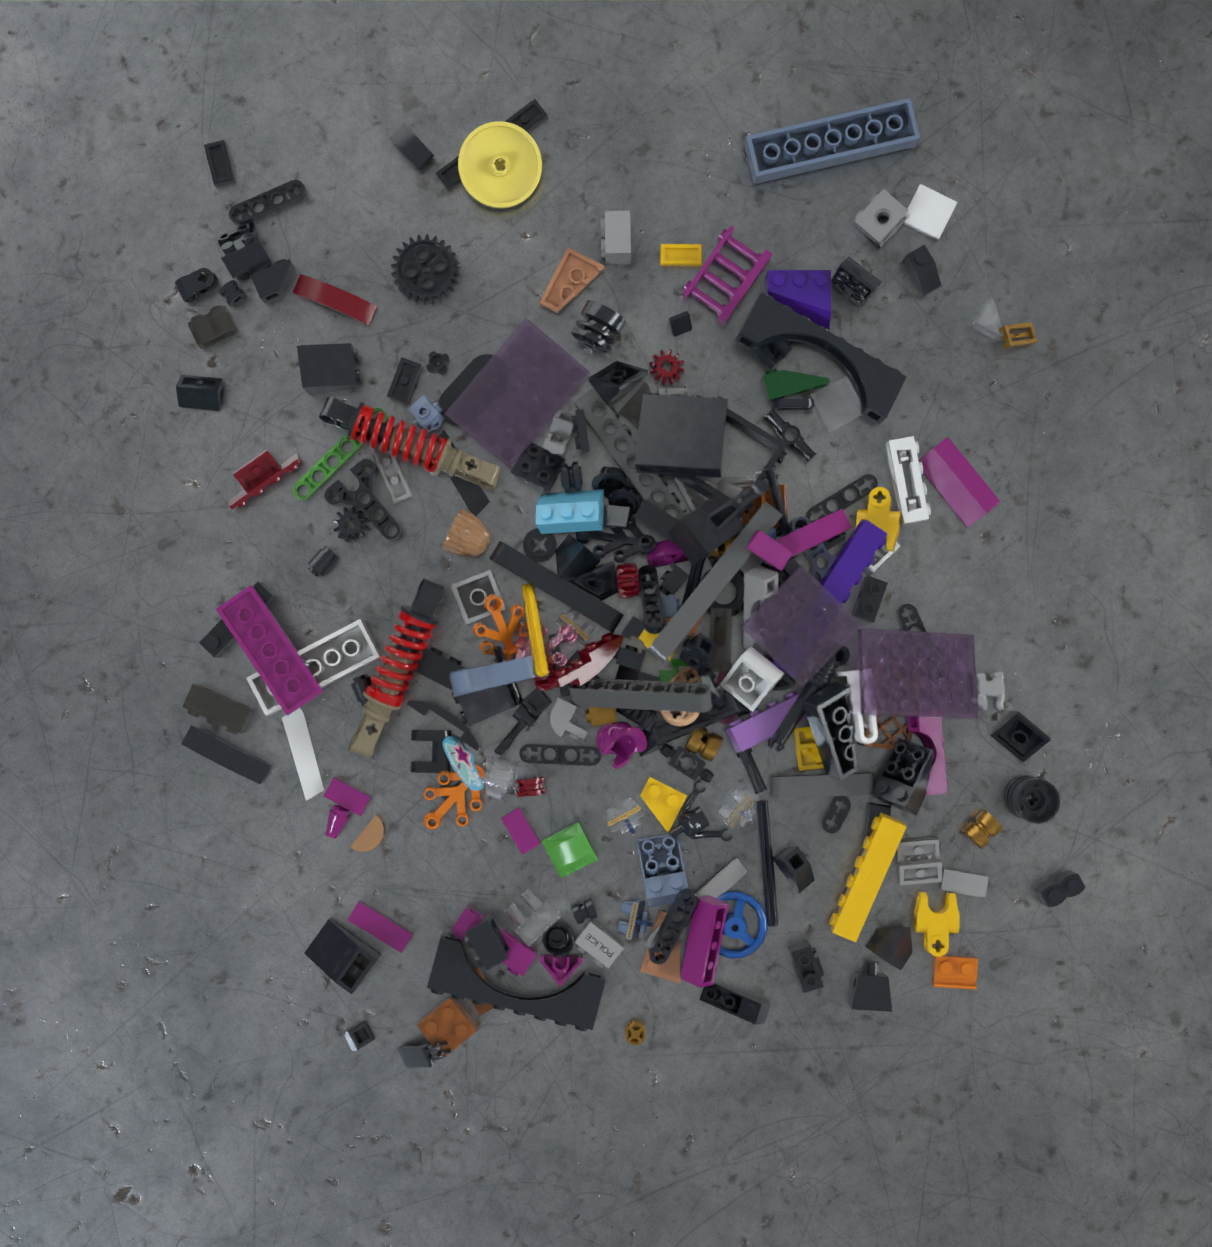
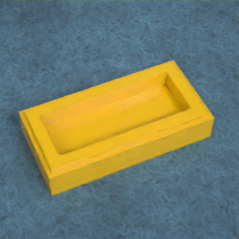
M661 244L660 266L702 267V244Z

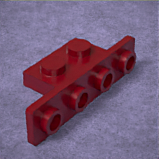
M266 449L235 470L233 476L244 490L228 501L229 507L231 509L242 507L252 495L257 496L265 490V486L278 482L282 478V474L287 471H294L299 466L298 463L301 462L299 456L295 454L279 465L268 449Z

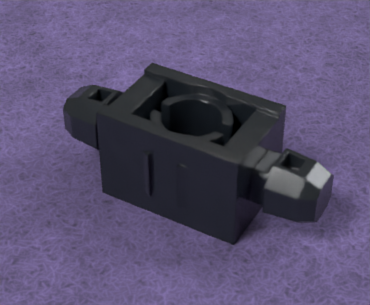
M663 744L659 751L666 758L670 757L668 761L670 766L694 781L700 776L701 780L710 783L714 774L707 768L703 769L706 762L679 745L676 750H673L674 747L669 744ZM682 752L685 754L681 758H691L693 766H695V760L699 762L692 774L688 772L692 771L693 768L684 769L681 766L680 760H678L679 766L675 764Z

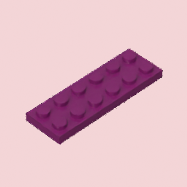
M250 585L216 608V611L287 716L324 692L253 585Z

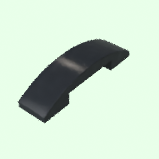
M410 700L407 702L408 706L423 716H426L430 710L464 732L460 738L461 741L476 751L480 749L481 745L470 727L451 711L426 701Z

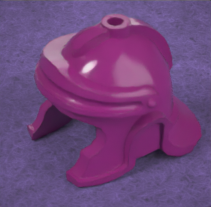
M627 722L608 723L596 735V744L603 756L605 754H616L614 764L612 765L615 769L624 766L630 760L629 757L635 752H643L648 744L645 734Z

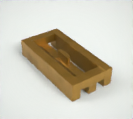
M1032 322L1006 325L999 328V332L1004 334L1001 336V339L1006 341L1003 344L1004 349L1037 343ZM1028 329V332L1010 334L1009 332L1014 330ZM1030 337L1027 340L1012 341V339Z

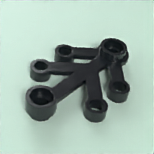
M630 515L629 521L633 523L628 524V530L632 532L634 537L627 536L622 529L610 528L614 534L601 531L576 532V540L582 544L589 543L592 539L611 542L605 546H594L593 556L596 559H603L607 554L614 551L615 562L623 563L627 558L638 552L648 555L656 548L655 538L651 535H644L636 525V519L632 515ZM624 545H630V546H631V547H629V548L626 549V550L620 548V547H622V546H624Z

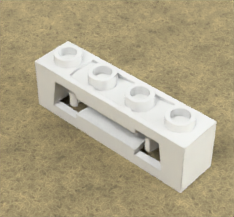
M914 436L889 440L885 445L897 510L901 511L900 525L926 521L929 519V515H931V508L925 499L927 487L921 478L923 465L922 462L918 461L917 454L920 451L918 441L914 440ZM909 460V464H907L912 495L916 499L906 502L905 498H908L902 464L899 463Z

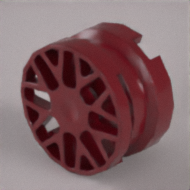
M544 776L515 780V783L519 785L517 797L546 794V788L543 787Z

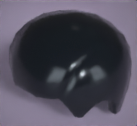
M553 923L544 931L542 942L547 952L559 958L567 956L573 950L575 939L572 930L562 923Z

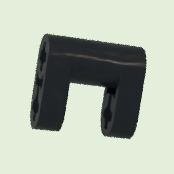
M411 730L412 741H432V761H411L410 772H451V763L443 748V740L451 736V730Z

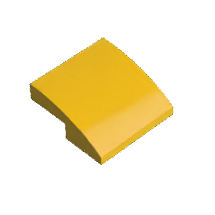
M811 727L795 728L794 739L798 772L824 769Z

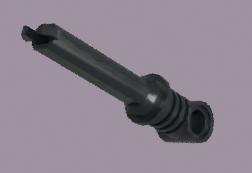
M827 641L822 645L820 649L821 659L817 661L819 664L816 663V668L807 671V684L772 738L768 740L770 748L773 747L775 742L778 744L775 749L779 752L785 748L784 745L806 713L802 701L830 685V677H833V673L837 671L835 668L838 669L844 666L850 658V651L847 647L833 641Z

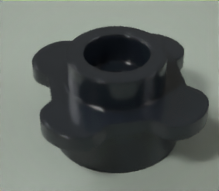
M430 352L429 364L426 366L429 372L438 371L440 374L446 373V363L449 361V356L446 353Z

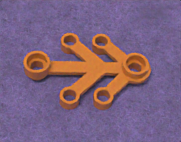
M495 594L487 596L484 606L492 613L498 631L487 628L483 623H476L473 626V632L478 637L485 636L503 642L505 649H502L507 661L523 658L521 648L526 637L529 635L527 623L521 622L518 624V622L524 615V608L518 604L510 608L512 616L506 627L500 611L503 607L502 599ZM494 599V604L489 605L490 602ZM520 608L519 613L515 614L516 609ZM526 626V630L521 632L522 628ZM483 627L482 631L478 633V628ZM517 627L519 634L513 644L511 638ZM483 641L480 644V650L485 655H495L493 651L495 647L491 642ZM489 645V649L484 651L485 646Z
M474 764L483 781L485 777L483 768ZM441 771L437 777L441 785H447L450 781L461 780L456 772ZM446 775L448 779L443 781L440 779V776ZM463 781L458 786L426 787L423 793L426 800L430 801L438 796L448 797L436 811H429L425 814L424 825L428 829L438 828L441 823V817L457 801L456 824L461 827L468 824V815L466 814L464 792L469 787ZM471 789L472 799L470 800V808L473 811H479L482 808L479 790ZM431 790L434 792V794L432 796H428L426 792ZM477 801L480 803V805L478 807H474L472 803ZM459 817L466 818L464 822H460L458 819ZM434 819L436 823L430 824L428 821Z

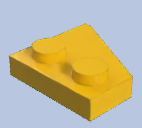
M650 776L640 794L664 829L669 832L687 795Z

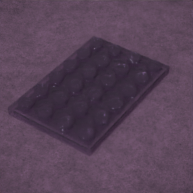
M525 317L447 410L445 415L510 469L590 371Z
M858 629L861 715L978 719L974 635Z

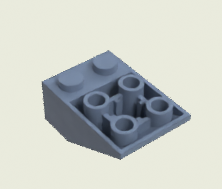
M671 834L637 839L648 907L673 903L677 894L682 889L688 888L679 837L673 838ZM690 896L687 899L683 898V901L689 900Z

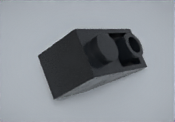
M290 259L278 260L273 266L259 268L255 271V274L250 275L259 297L264 303L284 295L295 269Z
M788 847L773 859L798 894L815 881L811 864L798 847Z

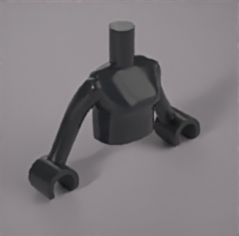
M701 780L695 781L692 786L693 792L678 813L679 825L669 830L671 836L674 838L684 832L691 839L721 838L724 841H730L733 836L723 837V832L727 831L728 828H723L720 831H701L710 824L700 806L688 811L698 794L706 790V788L697 790L696 785Z

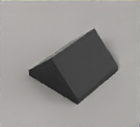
M615 361L588 379L596 392L608 405L634 389L648 374V370Z
M1010 711L991 734L995 740L1022 762H1025L1051 740L1047 734L1019 711Z

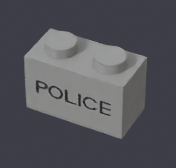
M591 919L575 939L576 948L585 955L588 952L594 957L593 961L602 968L605 965L609 969L624 949V944Z

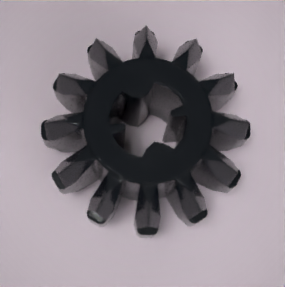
M344 507V515L340 512L336 513L340 519H334L333 523L339 526L333 528L334 532H340L338 534L339 539L345 537V541L350 542L352 537L355 542H358V534L365 537V534L361 531L362 529L368 530L369 526L363 525V523L368 521V518H361L364 514L362 510L356 513V508L352 507L349 513L348 508ZM349 520L355 525L353 529L347 524Z

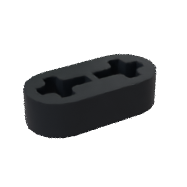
M835 796L831 800L821 820V826L827 833L832 834L840 830L851 808V802L847 797ZM844 799L846 808H841L838 814L835 813L838 809L836 802H841ZM836 815L834 820L836 827L827 829L828 824H826V821L832 820L833 816Z

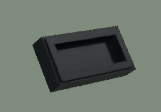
M225 140L205 144L204 148L214 186L217 187L236 182Z

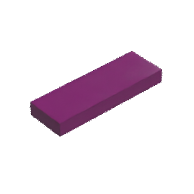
M360 901L348 918L349 922L400 953L403 952L413 935L410 931Z

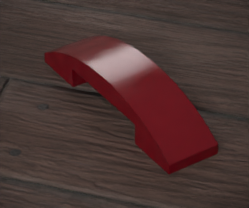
M300 274L292 292L294 295L319 303L368 326L377 309L376 305L356 295Z

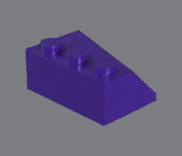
M831 270L767 271L765 276V294L772 296L779 303L791 307L796 313L810 318L815 324L829 330L831 319Z

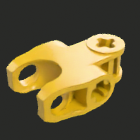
M876 487L869 494L868 510L858 509L856 527L861 519L868 520L887 533L888 552H894L896 541L900 534L901 511H891L892 498L889 491L884 487ZM880 495H883L884 499L881 503H878L877 499Z
M918 891L916 905L913 911L914 932L924 933V948L933 956H944L949 949V933H959L960 914L954 892H946L943 908L935 912L931 911L928 906L927 892ZM937 940L940 943V946H936L935 949L934 947H932V944H936Z

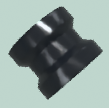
M235 280L227 282L219 290V294L227 299V304L230 307L241 302L246 296V293L238 288V283Z

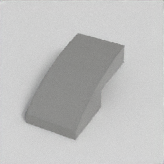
M945 868L941 890L986 898L989 876Z

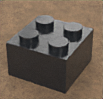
M491 914L468 926L464 939L468 947H473L477 954L475 955V960L480 968L484 967L487 971L509 959L511 949Z

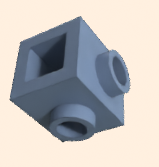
M424 395L408 408L415 417L412 421L420 430L424 428L431 432L437 429L445 419L441 414L442 408L435 401L432 403Z

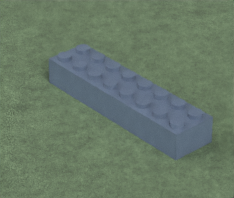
M907 98L748 135L744 145L753 183L757 184L912 148L917 145L920 136L911 99Z

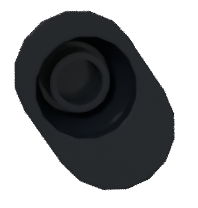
M603 466L600 474L592 480V488L594 490L603 489L606 498H609L610 492H613L615 488L621 490L624 487L628 491L632 489L633 493H639L637 488L626 480L624 472L616 467ZM625 498L624 500H622V501H623L622 504H624V502L628 501V499Z

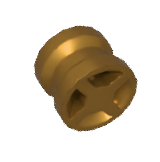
M634 1020L626 1025L625 1038L627 1042L632 1045L643 1043L646 1038V1030L643 1023Z

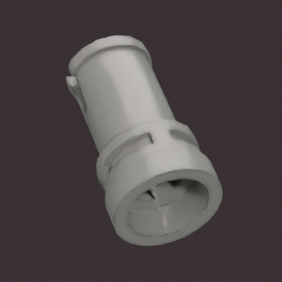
M687 384L674 387H657V393L660 395L670 396L671 394H679L689 397Z

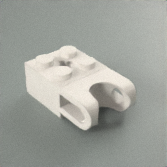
M871 669L833 673L834 676L830 677V684L836 681L851 687L849 703L852 704L853 713H850L851 724L854 725L853 743L857 741L862 744L873 743L878 737ZM864 728H867L869 731L868 738L864 736Z

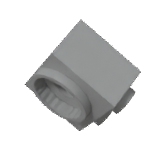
M883 189L880 193L877 192L873 195L866 209L862 208L856 214L855 225L881 248L909 217V210ZM882 216L889 217L888 222L884 224L879 223L878 220Z

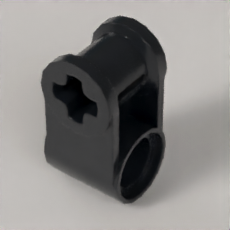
M200 268L189 275L177 279L175 285L183 301L187 303L214 290L218 285V277L209 269ZM205 276H209L207 283L204 282L206 280Z

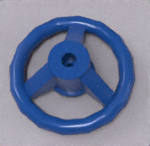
M739 891L725 892L717 897V899L724 902L736 900L734 912L726 915L723 935L726 934L733 939L740 938L748 946L741 950H729L720 946L719 955L729 959L744 958L754 953L763 944L768 931L767 916L762 905L751 895ZM745 903L755 910L759 918V931L756 939L746 932L747 922L743 916Z

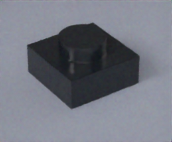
M537 688L522 700L535 717L552 703L546 694Z

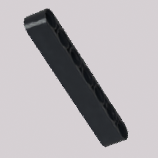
M499 541L489 558L614 633L624 616L621 612L566 579L558 578L556 573L502 541Z

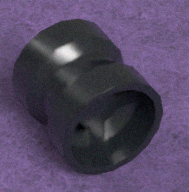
M591 897L584 899L581 904L577 902L571 904L577 924L583 923L586 918L594 919L598 917Z

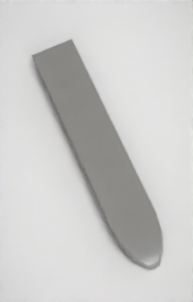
M735 858L696 893V897L710 895L717 898L724 894L748 871L738 858ZM680 913L672 916L674 922H679L683 919V915ZM692 915L689 918L685 928L691 923ZM660 926L647 939L645 945L648 949ZM666 931L662 938L666 940L671 939L674 933Z

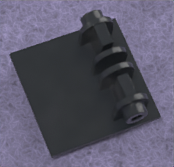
M528 441L511 473L516 478L520 477L526 480V483H532V486L536 485L542 488L544 492L550 491L561 469V463H564L566 459Z

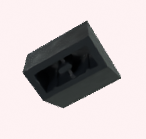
M253 222L242 224L238 229L230 233H223L219 238L215 239L220 257L232 278L271 261Z

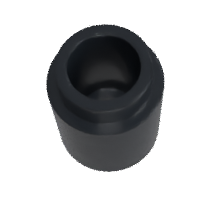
M325 545L323 549L320 548L308 561L307 564L310 565L308 570L316 577L319 575L324 577L336 563L335 560L338 556Z
M365 674L353 678L354 683L350 684L357 702H360L362 707L368 701L363 692L373 683L371 677L366 678Z

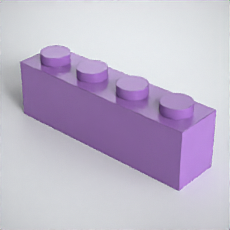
M795 690L785 695L786 700L780 703L778 700H775L766 705L768 709L762 712L760 709H757L748 714V719L742 721L739 718L729 723L731 727L726 729V732L736 753L742 752L772 737L800 693L797 694ZM806 713L800 722L808 719Z

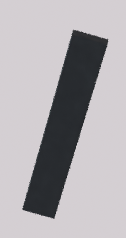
M534 99L504 122L515 124L528 133L548 118V115L537 100ZM459 156L436 172V176L448 191L461 183L458 171Z

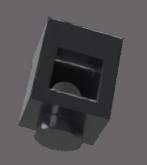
M675 563L670 565V568L673 570L671 572L667 570L660 578L662 584L659 586V589L666 596L669 594L674 595L690 576Z
M626 645L625 648L619 647L613 658L617 659L616 664L640 671L646 650L638 653V648Z

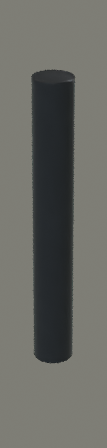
M501 646L493 648L498 663L507 661ZM516 682L508 684L514 701L517 705H521L523 699Z

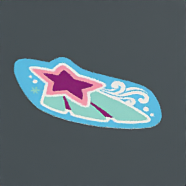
M456 735L446 737L443 740V748L457 775L470 789L481 790L483 783L474 765V755L466 748L460 737Z

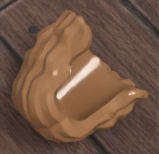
M460 509L449 529V533L445 537L442 548L458 556L475 557L486 550L490 542V534L479 518L468 511Z

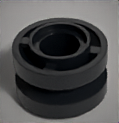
M578 461L572 462L571 466H568L567 463H561L560 476L562 488L564 487L565 492H570L572 487L576 491H580L583 481L581 466H578Z

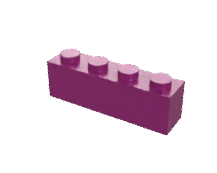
M710 895L697 897V905L689 925L690 931L685 946L686 952L680 979L699 988L713 985L729 903Z
M466 906L452 928V931L455 932L453 935L459 940L465 941V931L468 926L484 916ZM499 927L511 949L509 959L501 963L508 967L507 970L516 976L519 974L524 976L538 951Z

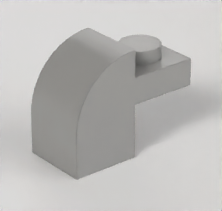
M558 409L550 432L544 441V449L553 454H565L574 431L571 417L574 416L573 414Z
M558 697L550 714V723L553 730L560 737L567 730L569 731L568 736L578 741L580 738L585 739L588 731L570 722L577 706Z

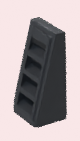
M616 708V712L647 731L651 730L660 715L655 710Z

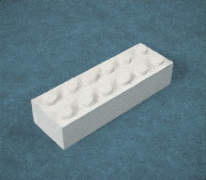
M362 619L297 651L322 688L379 660L382 655L365 621ZM258 672L247 677L265 716L282 710V707Z

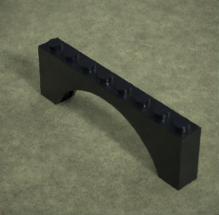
M762 292L754 302L734 340L751 351L765 344L778 341L801 342L824 351L833 357L852 379L860 399L861 415L877 424H880L887 418L907 378L898 369L889 367L879 358L870 356L862 348L853 346L846 339L834 335L827 328L815 324L810 318L796 313L791 307L779 303L772 296Z
M441 934L427 988L431 989L430 992L443 995L444 992L452 994L451 997L454 999L464 1000V998H467L477 1005L487 1003L493 1005V1008L504 1011L507 1008L513 1010V1013L525 1016L530 1014L540 1021L550 1019L554 1020V1023L557 1025L567 1026V1024L574 1025L575 1029L586 1032L587 1029L593 1030L606 979L605 976L584 971L574 982L557 992L532 997L513 995L495 988L475 971L466 956L461 940Z

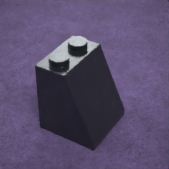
M351 343L297 346L302 388L309 395L360 388L359 382H362V375L360 369L357 370L356 362L359 361L358 350L354 349Z
M508 684L455 697L452 692L455 703H460L463 711L460 712L463 722L468 723L469 726L517 706Z

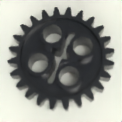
M426 234L425 240H422L420 235H417V241L410 237L409 245L402 242L404 249H396L399 256H393V259L397 263L391 264L392 269L397 270L392 272L391 275L397 278L394 281L395 285H401L399 291L404 292L406 290V298L413 295L414 302L420 297L423 304L426 298H429L431 303H433V297L435 296L441 300V293L448 296L446 289H454L451 281L458 282L454 274H459V269L454 268L459 265L458 260H453L456 257V253H450L452 250L451 246L444 247L445 240H441L438 243L437 236L430 240L428 234ZM420 251L428 252L425 258L417 257ZM438 262L445 263V267L442 270L435 269V265ZM422 267H429V271H422L421 269ZM408 268H415L416 272L408 276L406 275V270ZM419 278V282L417 284H414V282ZM427 279L433 280V284L430 287H424L423 282Z

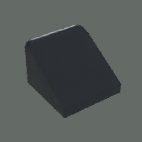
M688 311L669 318L668 325L674 337L692 330Z
M366 1021L343 1032L352 1051H357L375 1040Z

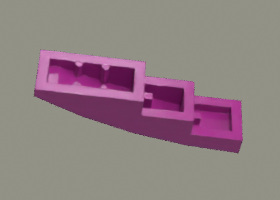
M841 509L776 540V542L793 552L790 556L791 558L851 529L852 526L844 510Z

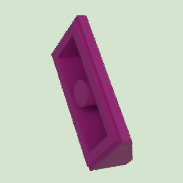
M670 540L656 542V548L653 552L646 555L648 565L655 568L689 560L680 547Z

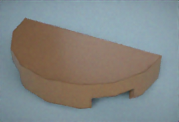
M378 814L374 816L350 846L351 849L358 852H367L373 850L381 843L384 837V826Z

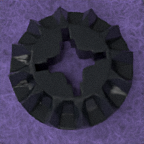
M623 487L621 490L615 488L613 492H610L608 503L614 506L630 507V515H633L641 507L642 500L639 498V493H633L632 489L628 491ZM625 498H627L628 501H626V502H624V504H622V502H623L622 500H624Z
M536 528L529 531L524 538V552L534 561H546L556 551V539L552 533L541 534L539 529ZM534 538L538 541L547 538L544 543L546 552L542 549L533 552L536 547Z

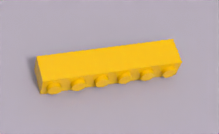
M881 812L878 817L873 819L870 837L866 836L862 848H864L861 856L858 855L854 864L856 869L854 874H850L847 879L845 894H841L839 897L837 913H833L830 918L829 925H831L832 933L854 942L857 941L907 826L903 821Z

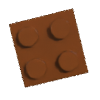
M452 994L422 1017L416 1025L431 1044L447 1040L448 1045H442V1051L448 1048L454 1051L477 1032L478 1024L461 1003L451 997Z

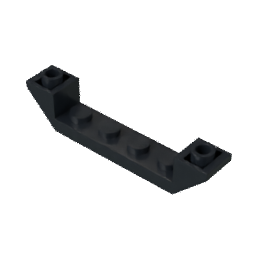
M728 693L723 696L726 704L718 707L712 701L711 710L699 713L698 717L688 725L675 726L668 723L665 719L654 723L650 731L642 730L648 744L643 752H639L640 757L660 750V745L736 714L738 717H741L752 711ZM676 714L673 717L676 719V717L681 716V714Z

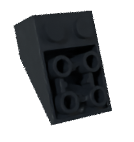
M847 257L839 265L831 279L836 290L839 292L844 291L850 296L849 299L856 305L861 304L862 306L866 304L882 283V281L851 257Z
M898 737L871 794L885 804L917 816L926 797L934 750Z
M330 918L304 953L328 977L350 994L355 992L380 957V954Z

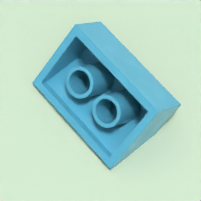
M603 489L541 493L536 504V526L541 534L603 530Z

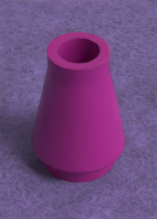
M334 805L329 810L325 835L331 838L338 837L339 832L349 819L348 809Z

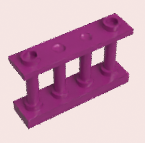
M732 225L728 230L724 229L717 239L720 242L694 280L692 282L689 280L682 289L685 292L683 295L685 301L690 295H693L715 310L719 316L717 323L723 327L773 254L765 249L763 254H757L733 238L731 235L735 227ZM726 243L753 261L754 267L751 271L743 270L720 254ZM714 260L741 278L740 280L743 283L739 288H733L708 271ZM702 277L729 295L731 300L727 306L725 304L721 305L696 288Z

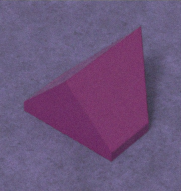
M540 954V963L559 987L564 984L583 960V954H568L559 958L553 954Z

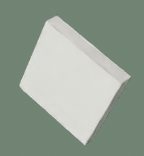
M920 184L907 208L909 210V217L903 224L938 241L957 202Z

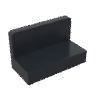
M181 374L176 384L178 406L219 411L221 408L219 395L223 388V378Z

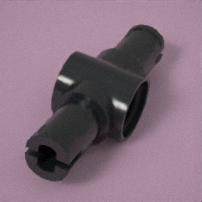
M774 409L764 417L776 430L780 441L798 452L807 463L817 454L804 442L805 439L801 436L799 428L791 425L788 421L785 422ZM792 431L795 434V440H787L785 432Z

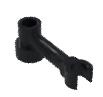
M523 703L512 715L518 723L494 750V753L499 757L504 754L525 726L530 728L537 720V717L530 713Z

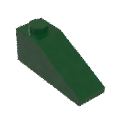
M771 369L765 372L761 382L767 403H771L776 399H784L826 387L830 384V379L793 371Z

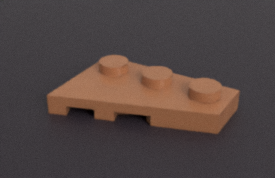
M567 247L539 304L559 314L605 266Z
M658 910L651 934L662 924L668 913L667 911ZM680 937L669 958L663 964H654L650 960L649 949L646 948L640 971L680 984ZM661 949L658 953L654 952L655 956L662 954Z

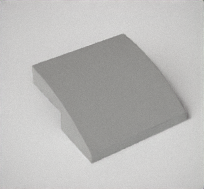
M932 836L901 839L896 850L899 884L912 885L942 882L939 838Z

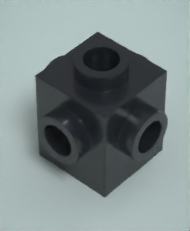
M700 632L693 638H688L683 642L679 658L696 670L702 665L706 666L711 661L716 644Z

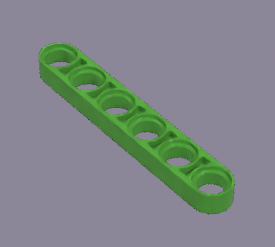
M378 407L373 408V414L379 411L384 412L382 422L386 423L388 419L386 412ZM346 433L294 485V496L302 501L309 500L364 445L360 441L347 440ZM346 441H351L354 446L353 450L348 453L344 452L342 445ZM331 456H336L339 460L335 467L328 466L327 461ZM318 470L322 471L323 479L320 482H315L312 477L313 473ZM301 485H306L309 489L308 494L304 497L298 495V488Z

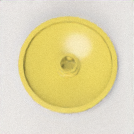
M496 121L479 126L467 136L460 149L458 171L464 188L476 201L488 207L504 209L521 204L534 192L542 173V158L536 142L529 133L515 124Z

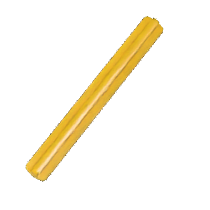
M531 583L522 585L521 589L535 673L539 677H543L548 674L534 586Z

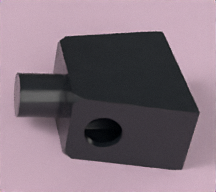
M867 960L866 972L855 973L848 1003L851 1009L892 1012L889 978L886 974L879 973L878 961Z

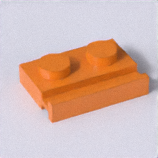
M948 955L934 956V979L932 985L934 987L976 990L978 958Z

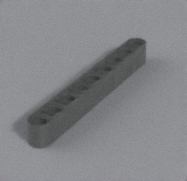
M767 502L763 504L650 645L647 652L664 664L753 553L745 547L755 531L758 529L767 535L782 517L779 511Z

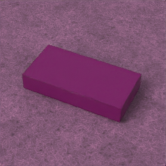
M758 529L745 547L780 571H782L793 553Z
M335 777L324 794V797L359 816H362L371 799L369 795Z
M520 807L501 818L522 855L541 844Z

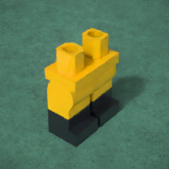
M634 616L621 633L629 641L634 636L643 642L647 649L659 635V633H648L644 628V623ZM677 649L674 650V652L670 655V657L667 660L670 661L672 659L674 654L677 652Z

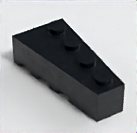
M835 681L803 700L802 703L825 773L838 780H843L857 771L856 746L853 744L852 739L854 725L851 724L850 713H853L852 704L849 703L851 687Z

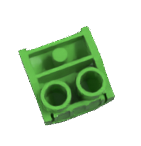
M579 822L542 840L561 878L598 860Z

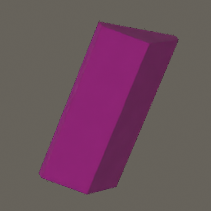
M949 437L945 438L918 460L922 462L923 474L967 528L1001 502Z

